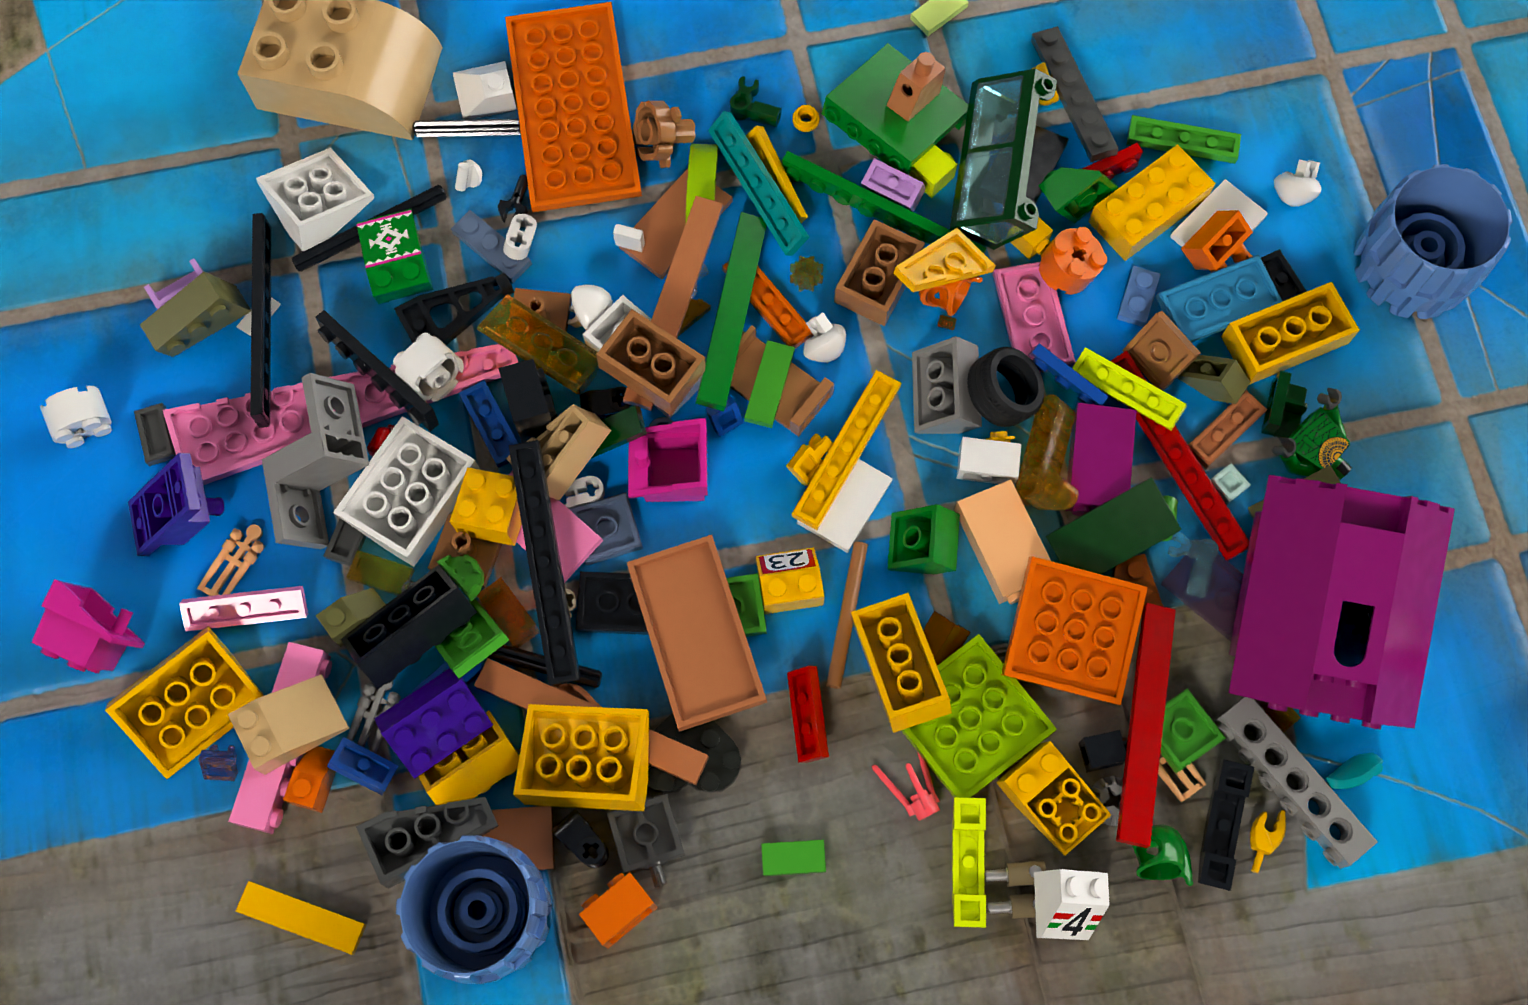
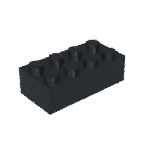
M438 564L340 640L358 667L375 687L379 689L384 684L392 682L397 674L407 666L419 661L422 655L433 646L441 644L447 635L455 629L468 623L477 611Z

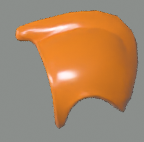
M976 276L919 291L920 301L926 306L940 307L946 310L948 316L952 317L965 299L971 283H981L983 278ZM938 292L940 295V299L934 297V295Z

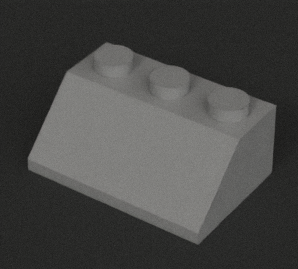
M955 336L912 352L914 433L960 434L982 427L981 414L974 407L967 387L969 370L975 361L979 359L978 345Z

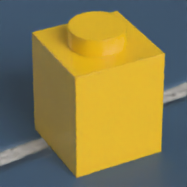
M1038 217L1036 230L1010 243L1030 260L1037 253L1042 255V252L1051 243L1050 238L1053 229ZM1010 224L1006 239L1024 230Z

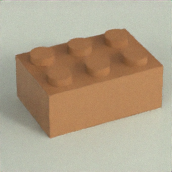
M874 219L835 288L834 303L885 326L906 288V285L894 274L895 267L924 249L925 243Z
M631 309L596 354L600 369L669 415L674 413L705 372V357L633 309Z

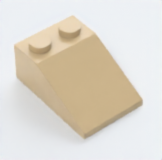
M322 674L257 698L228 714L253 768L264 775L350 729Z

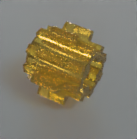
M799 256L798 262L790 264V272L793 273L790 275V283H794L795 286L798 285L800 292L804 289H809V291L813 292L815 285L823 283V275L820 274L823 272V264L815 262L814 256L809 258Z

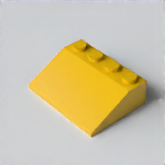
M207 626L109 701L105 711L159 772L168 779L233 728L228 716L229 713L264 696V694L224 643Z
M528 704L513 795L524 805L644 811L648 787L649 762L648 709Z

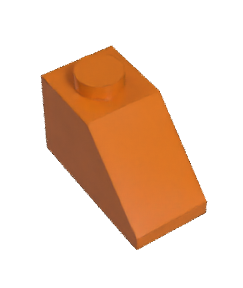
M317 746L306 752L293 770L283 800L292 805L322 813L336 771L327 767L335 751Z

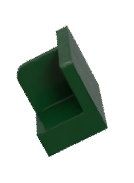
M1279 371L1271 383L1266 406L1268 410L1265 412L1261 429L1263 434L1278 438H1288L1300 425L1301 416L1308 408V404L1305 403L1307 389L1290 384L1291 373Z

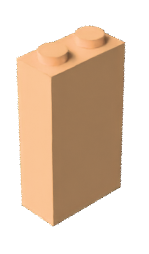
M1010 479L957 501L954 509L956 513L960 514L959 521L999 604L1006 601L1009 604L1019 602L1029 557L1033 556L1051 561Z

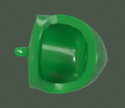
M1164 824L1152 826L1150 847L1158 848L1156 856L1148 854L1146 852L1147 848L1132 845L1139 861V867L1136 870L1138 877L1148 880H1171L1183 877L1188 886L1193 885L1190 854L1185 841L1174 828Z

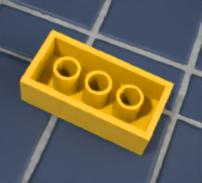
M1177 144L1095 205L1088 222L1126 261L1198 207L1210 195L1216 183Z
M1329 282L1229 323L1221 338L1232 358L1237 360L1250 380V384L1277 374L1279 371H1284L1349 344L1360 329L1334 284Z
M909 593L852 611L851 615L855 630L893 733L951 714L950 698Z

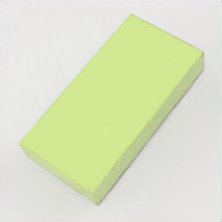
M929 0L911 13L910 19L927 36H930L965 10L969 2L967 0Z

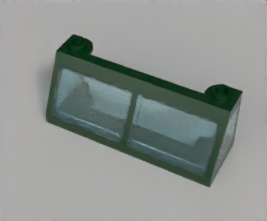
M1035 68L980 78L972 83L949 230L952 231L958 228L967 238L995 250L1037 229L1038 208L1030 198L1026 197L1039 99L1048 101L1054 97L1057 84L1055 78Z

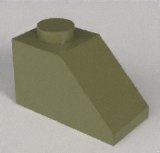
M1199 355L1177 377L1213 401L1232 404L1238 402L1250 384V380L1236 359Z
M372 587L339 598L315 616L330 637L342 647L344 644L340 639L386 604Z

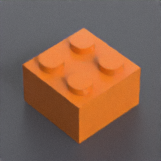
M630 872L626 876L623 873L615 876L607 884L610 888L601 896H598L597 893L581 905L584 910L579 913V916L599 942L608 949L658 908Z

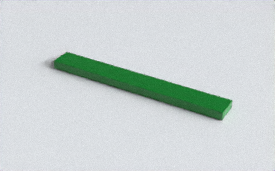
M741 212L705 360V372L702 374L695 404L723 412L729 395L767 226L761 217Z

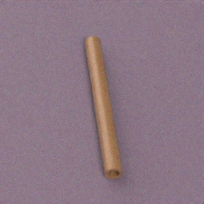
M856 541L853 543L826 683L827 687L841 689L853 627L851 612L855 611L857 607L868 544Z

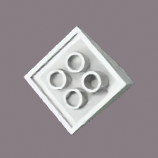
M331 148L256 178L258 185L288 235L302 251L330 239L374 199V194Z

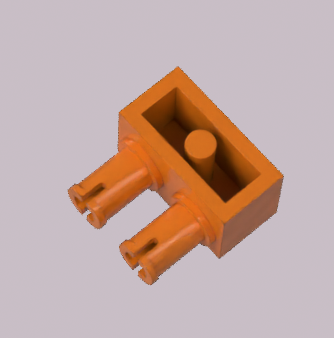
M1239 210L1216 211L1185 243L1181 250L1195 270H1209L1212 273L1228 267L1225 261L1230 256L1234 263L1253 257L1243 244L1253 231Z

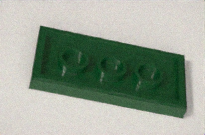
M1150 477L1047 534L1045 537L1061 564L1102 574L1182 529L1153 478Z

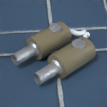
M1044 860L1010 862L1005 864V869L986 870L985 882L1006 880L1008 887L1034 885V872L1048 870H1046ZM1035 893L1009 895V901L988 903V913H1010L1011 919L1035 918Z

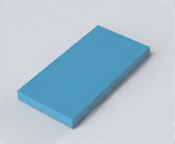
M1259 255L1162 291L1156 295L1162 311L1191 343L1225 330L1229 323L1283 302Z

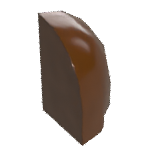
M936 611L933 612L923 630L936 665H939L960 649L971 633Z

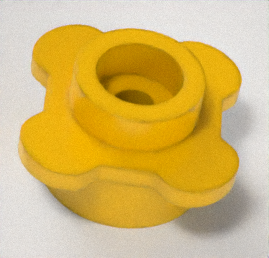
M1007 431L990 432V438H986V440L1011 442L1012 439H1015V436H1008Z

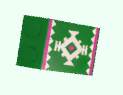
M412 209L356 223L368 280L373 297L378 304L434 290Z

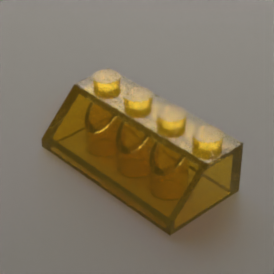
M509 294L499 302L477 327L478 331L523 360L534 359L536 368L543 367L546 375L576 394L581 395L586 390L599 370L597 351Z

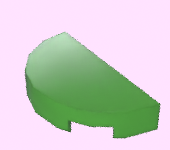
M464 554L463 556L456 557L448 555L437 561L452 581L473 601L480 593L484 584V572L476 559Z

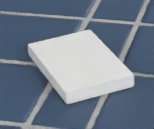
M1225 179L1172 232L1170 238L1183 247L1216 211L1239 210L1251 230L1254 231L1267 217L1268 212Z
M859 459L819 529L816 530L797 520V524L848 553L892 483L893 478Z

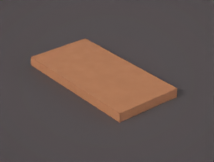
M705 536L626 562L679 732L767 703L713 536Z

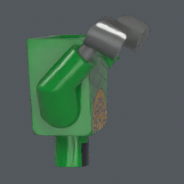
M1327 388L1328 395L1320 393L1317 401L1323 404L1324 407H1319L1309 414L1288 438L1280 437L1281 446L1273 447L1272 452L1280 456L1289 473L1308 477L1331 465L1336 476L1341 480L1352 469V466L1341 457L1350 446V441L1347 439L1338 407L1342 398L1339 390Z

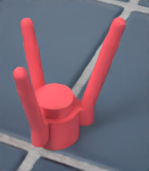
M919 753L918 757L927 789L923 790L912 765L907 763L905 767L917 794L910 797L912 804L877 765H873V771L905 807L909 817L916 815L918 821L940 811L937 804L940 800L935 793L928 765Z

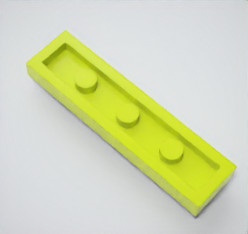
M1086 347L1072 367L1073 370L1103 393L1172 431L1187 407L1186 403Z

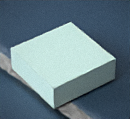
M1232 463L1210 479L1226 505L1251 486Z

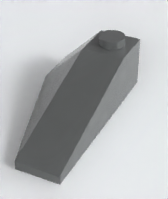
M486 797L448 802L447 804L436 806H421L403 811H388L356 826L380 884L389 889L405 881L404 876L410 866L418 864L428 854V848L439 842L450 843L458 841L463 835L483 836L499 825Z

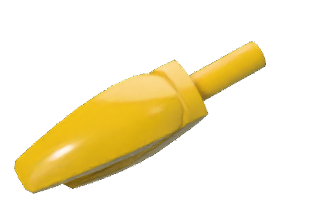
M1285 810L1279 811L1272 832L1265 828L1267 812L1260 813L1254 820L1250 830L1251 849L1257 851L1251 868L1252 872L1259 873L1264 855H1271L1282 842L1286 832Z

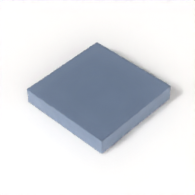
M626 492L570 508L578 518L604 540L585 560L586 566L643 549Z

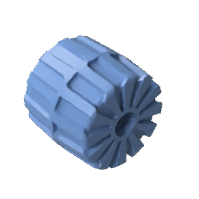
M1448 164L1433 165L1430 169L1416 170L1407 175L1376 208L1355 247L1354 255L1361 256L1362 262L1360 266L1355 268V274L1359 283L1367 280L1371 286L1366 293L1367 296L1378 306L1385 301L1390 303L1389 312L1404 318H1409L1416 311L1418 318L1429 319L1438 317L1444 311L1455 308L1483 283L1502 258L1511 241L1509 228L1513 221L1511 211L1507 209L1501 197L1502 193L1494 184H1490L1481 178L1479 173L1468 168L1450 167Z
M463 835L460 840L450 843L439 842L428 848V854L415 866L411 865L404 876L406 880L401 898L397 899L396 914L400 915L403 930L400 937L406 949L416 953L422 960V967L442 978L462 984H483L498 981L516 970L523 969L532 961L531 955L536 947H540L546 941L550 930L547 927V915L550 914L552 909L550 892L543 882L541 872L532 860L507 842L478 835ZM484 902L487 908L486 914L483 918L476 920L472 915V909L476 903Z

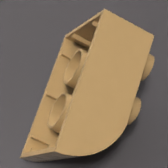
M264 0L241 62L238 76L258 110L413 140L415 135L413 125L415 121L420 120L443 47L436 35L425 24L409 13L382 1Z

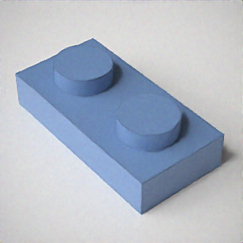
M1133 266L1117 316L1118 320L1140 327L1146 325L1160 273Z

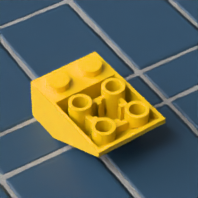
M1051 741L1039 744L996 781L997 785L1015 807L1064 856L1111 816V813Z

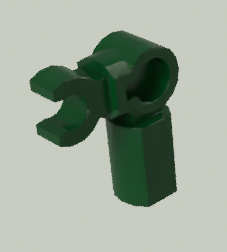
M742 76L738 82L739 90L730 99V112L736 120H745L749 117L752 121L777 127L781 118L782 108L757 101L753 103V97L759 91V80H755L753 86L747 87L745 86V77Z

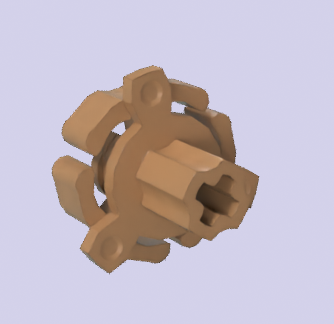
M642 101L636 109L632 128L633 141L635 145H653V147H637V155L643 161H659L660 168H669L671 164L670 155L673 153L674 143H693L696 137L695 123L692 119H681L679 107H672L670 109L664 101Z

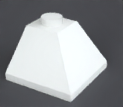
M505 61L453 72L463 120H474L517 110Z

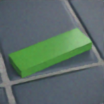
M767 340L745 413V422L773 428L795 347Z

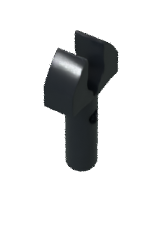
M520 175L511 199L508 201L500 200L498 204L500 217L504 223L507 213L512 211L513 208L516 210L514 216L528 213L527 207L521 204L528 187L526 175Z

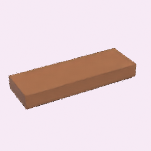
M1245 390L1236 404L1229 405L1188 446L1196 459L1207 469L1268 409Z

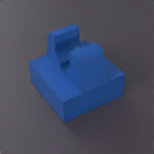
M731 396L727 399L724 412L709 407L706 408L713 429L719 437L744 423L739 408Z

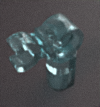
M1177 532L1172 535L1171 540L1180 542L1182 547H1169L1168 554L1173 557L1187 555L1189 559L1196 561L1192 563L1186 593L1200 598L1206 597L1213 571L1211 564L1219 553V547L1211 539L1199 540L1194 538V540H1189L1186 535Z

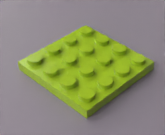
M980 634L937 665L950 698L952 713L901 730L951 795L959 798H972L1057 730L1017 679L1001 675L1004 663Z

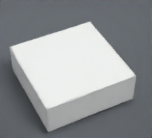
M621 224L615 225L613 235L616 246L638 252L643 251L645 241L642 230Z

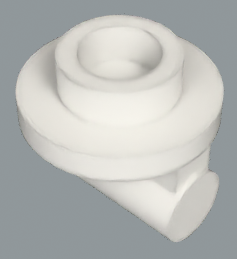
M470 159L458 164L455 183L457 191L462 192L468 187L474 188L481 184L482 170L478 164Z

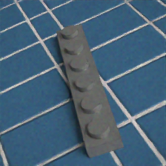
M1058 26L1032 33L1031 41L1041 61L1046 63L1049 75L1057 80L1056 91L1090 162L1117 155L1118 146Z

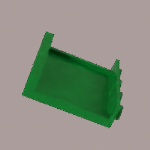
M887 43L826 96L821 114L829 122L834 123L847 133L851 139L856 140L872 155L878 157L885 164L909 175L911 167L954 127L960 130L966 124L969 104L942 84L940 94L907 122L891 110L887 103L899 74L912 61Z

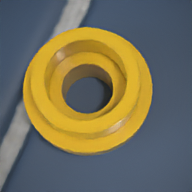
M810 105L798 107L792 117L794 127L802 132L813 131L818 127L820 121L819 113ZM808 118L810 119V121L805 122L802 121V119Z

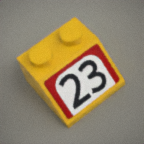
M814 547L755 556L764 614L824 605V590Z

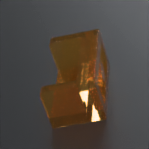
M502 577L477 595L482 605L507 636L513 647H521L540 633L536 623Z

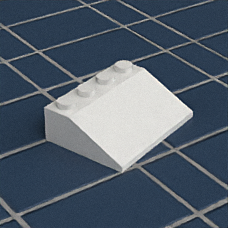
M402 416L372 457L369 465L365 467L333 513L393 555L415 567L446 522L448 515L453 512L467 467L479 470L480 468L475 459Z

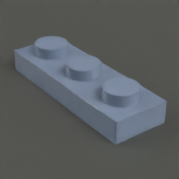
M471 210L451 228L452 233L499 273L502 274L504 272L511 283H514L532 265L531 259L528 257L522 260H514L505 255L503 251L505 238Z

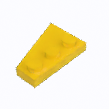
M955 228L897 265L894 274L912 292H917L992 273L996 265L958 228Z

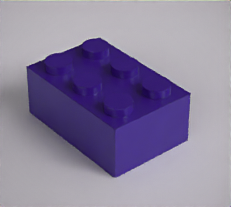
M451 668L374 718L380 733L414 779L493 726L487 713L462 677L458 678Z

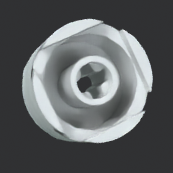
M428 333L419 335L416 342L405 351L399 352L393 360V364L396 366L395 374L425 401L431 399L433 402H437L447 396L459 382L456 379L458 371L463 373L464 370L462 359L439 338Z
M86 386L88 391L78 392L77 387L60 391L45 400L47 406H40L54 442L66 443L67 448H76L85 443L84 439L92 435L101 437L112 432L110 415L99 388L95 386Z

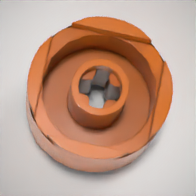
M1086 227L1069 228L1061 231L1042 252L1039 271L1041 277L1050 288L1054 290L1060 289L1066 291L1065 294L1073 295L1082 292L1102 271L1107 262V255L1104 253L1100 242L1092 235L1090 229Z

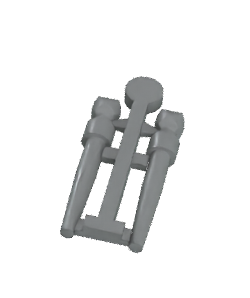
M393 681L380 687L376 696H373L376 691V687L373 684L367 683L364 685V694L358 700V709L352 721L347 739L354 740L361 721L365 717L367 720L357 743L362 747L365 746L375 721L374 718L378 716L377 713L380 705L387 704L384 705L383 713L400 701L401 696L396 692H390L387 700L383 698L385 692L393 687ZM373 700L374 702L372 704L370 712H366V708L369 709L371 701ZM379 728L370 750L375 754L383 739Z

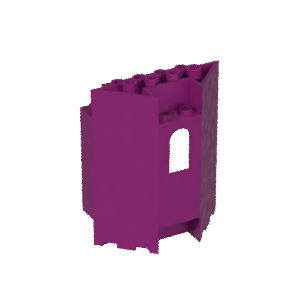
M1269 475L1262 511H1256L1254 514L1229 655L1235 656L1228 693L1268 702V708L1287 712V708L1290 707L1299 709V714L1317 718L1319 712L1331 714L1330 720L1342 723H1350V718L1362 720L1361 726L1381 730L1382 725L1415 729L1455 509L1440 506L1438 503L1427 500H1418V497L1414 496L1402 497L1347 487L1348 484L1342 483L1330 484L1317 480L1292 479ZM1343 601L1374 606L1365 656L1359 664L1351 667L1340 664L1334 655Z

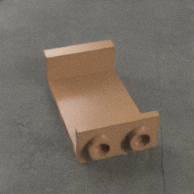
M752 325L746 332H742L730 386L731 389L748 401L751 397L766 346L764 342L756 338V328ZM791 363L775 420L799 437L833 395L834 383L826 377L820 383Z

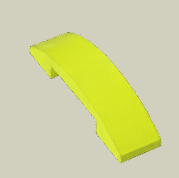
M954 797L952 822V905L954 927L986 928L984 864L986 798Z

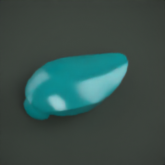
M1374 753L1353 756L1326 777L1327 783L1333 789H1347L1362 785L1373 776L1379 775L1382 772L1383 760Z

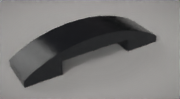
M1222 759L1205 823L1198 873V883L1231 891L1237 861L1234 859L1245 798H1249L1255 768L1253 766Z

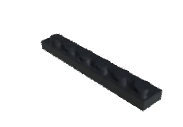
M325 310L315 316L320 326L317 331L323 340L328 344L333 342L338 353L344 359L350 358L361 375L368 374L374 386L380 392L385 390L396 407L399 409L404 407L408 411V416L416 425L422 424L429 431H432L439 425L433 408Z

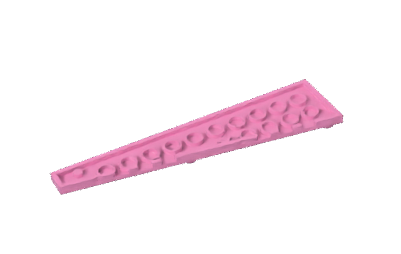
M511 341L474 348L465 352H454L462 359L464 370L463 373L458 371L456 379L459 382L444 398L458 394L483 380L488 383L499 379L501 376L498 368L519 363ZM393 364L389 369L395 373L396 366ZM359 372L328 377L354 384L362 428L408 412L404 407L401 409L396 407L385 390L380 392L374 386L368 374L363 376ZM303 383L277 387L271 391L270 425L264 428H259L250 415L251 393H246L243 397L228 399V397L216 399V402L203 405L196 403L162 410L176 455L178 453L191 454L192 464L195 467H200L203 486L262 465V459L311 433ZM431 399L426 400L428 404L433 403Z

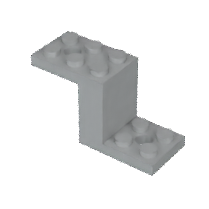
M309 373L302 377L311 433L262 459L276 543L323 549L328 546L329 540L320 491L369 465L354 384Z

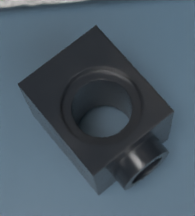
M1120 730L1084 737L1079 742L1086 773L1120 766L1125 763L1127 739L1121 736Z

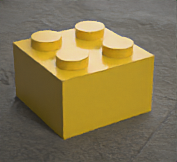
M467 467L449 521L456 532H464V535L468 533L471 538L515 546L522 523L514 476Z

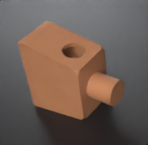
M920 53L899 74L887 106L909 122L940 94L945 74L944 66L936 61L931 53Z

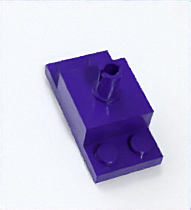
M178 453L128 501L137 556H150L161 545H185L210 523L209 515L221 516L223 514L224 501L221 497L206 498L200 467H195L192 464L190 453Z

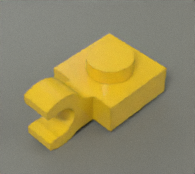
M814 434L809 441V445L802 444L786 467L802 485L808 486L823 461L821 458L829 451L833 442L826 435L821 438L818 434Z

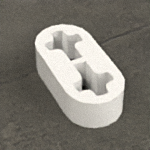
M517 214L512 218L503 247L505 255L509 258L522 260L527 257L537 227V222L532 216ZM525 227V232L521 231L520 228ZM518 242L521 243V245L519 247H516L515 243Z
M595 476L575 479L565 493L566 496L571 497L566 499L567 503L564 505L570 510V508L603 499L605 494L603 483ZM590 484H592L594 488H599L595 490L594 496H589V494L585 492L587 491V486Z

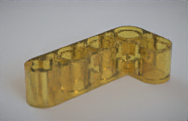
M1054 394L1044 397L1041 408L1035 414L1016 483V490L1020 498L1038 510L1069 509L1077 502L1079 495L1077 488L1060 476L1075 420V412Z

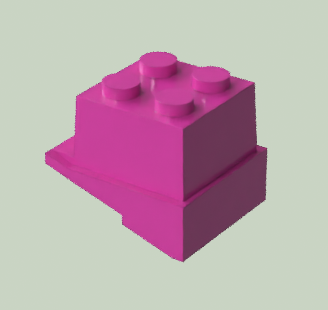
M706 418L645 427L646 435L629 442L628 498L644 497L646 502L704 501L705 496H708Z
M54 579L41 605L46 609L31 642L42 647L40 653L54 659L61 657L69 660L67 665L83 672L89 670L98 674L101 670L113 671L127 646L143 649L145 645L127 627L133 612L122 608L118 617L113 614L115 608L94 589Z

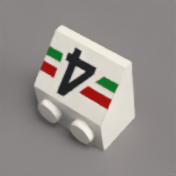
M1065 869L1034 872L1037 938L1089 940L1109 907L1108 873Z

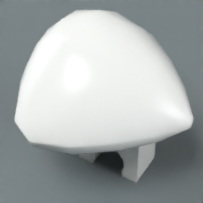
M1299 159L1295 174L1286 171L1274 179V188L1284 203L1291 207L1302 206L1312 202L1319 196L1321 185L1316 180L1320 162Z
M595 285L575 286L571 292L572 306L569 307V311L576 315L573 319L568 320V325L575 328L583 326L587 330L613 305L610 293L604 288Z
M821 313L806 322L814 336L805 341L803 354L809 360L828 363L836 360L844 351L846 331L842 325L831 324L825 314Z

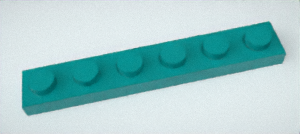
M723 111L708 131L784 254L793 256L808 240L809 235L733 114Z

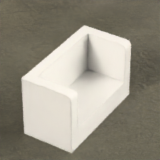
M962 437L959 447L956 479L1001 484L1011 479L1015 486L1019 476L1021 444Z

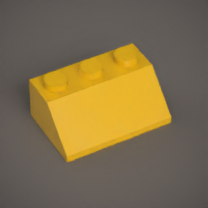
M490 710L486 713L493 726L418 776L426 793L436 805L473 799L479 794L487 792L492 785L517 770L520 755Z

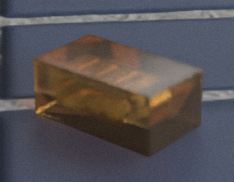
M940 315L938 327L954 330L957 319Z

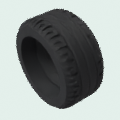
M996 348L976 360L969 370L967 387L970 399L981 416L996 426H1015L1035 415L1043 404L1045 390L1041 373L1035 363L1016 348ZM997 371L1011 384L1015 394V403L1007 398L1001 390L997 380Z

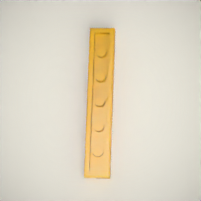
M878 370L875 371L792 512L793 518L816 530L819 529L901 388V382Z

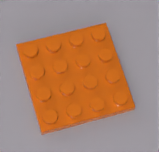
M1033 556L1029 557L1001 675L1121 705L1148 587Z

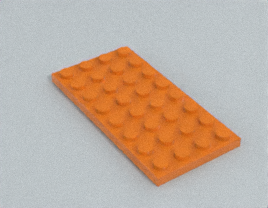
M606 2L505 17L532 213L641 197V185L612 3Z

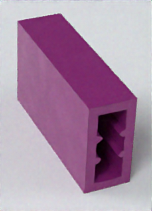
M1086 403L1077 404L1072 419L1064 511H1071L1073 515L1081 516L1131 488L1136 410Z

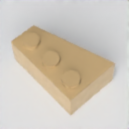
M574 404L546 426L547 430L539 437H532L527 441H540L549 496L559 501L611 432L596 414ZM509 455L506 459L511 463V458Z

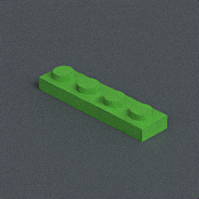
M1132 115L1126 145L1138 143L1143 148L1168 152L1178 144L1189 156L1235 164L1239 156L1241 134Z

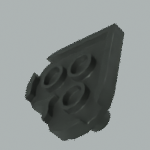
M672 713L654 730L661 735L709 756L697 785L648 764V787L654 791L665 793L677 792L690 785L700 792H721L731 786L738 777L741 766L739 749L714 720L679 732Z

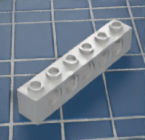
M1243 697L1214 721L1226 737L1225 740L1227 742L1231 741L1239 750L1238 756L1246 765L1255 767L1254 769L1260 775L1259 780L1262 785L1269 791L1273 790L1281 799L1280 805L1289 815H1294L1300 821L1302 831L1309 839L1318 842L1324 849L1323 855L1332 865L1338 866L1340 869L1351 866L1378 843L1254 699ZM1244 727L1253 729L1256 735L1255 741L1249 740L1245 736ZM1266 751H1270L1276 756V765H1271L1267 762L1265 758ZM1287 775L1293 776L1298 784L1296 790L1291 789L1287 785ZM1309 800L1317 803L1319 807L1318 815L1310 812L1308 808ZM1331 824L1339 829V840L1331 836L1329 830Z

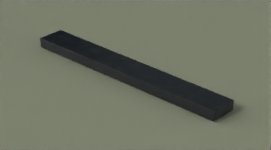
M263 213L253 214L250 415L259 428L269 427L271 400L272 228Z
M539 440L508 445L549 685L581 680L541 444Z

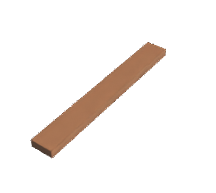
M695 196L651 322L675 338L678 337L723 209V203ZM627 387L623 403L632 406L636 405L642 409L652 411L653 403Z
M487 658L474 684L476 688L525 710L528 709V704L598 707ZM649 729L648 764L697 785L709 756Z

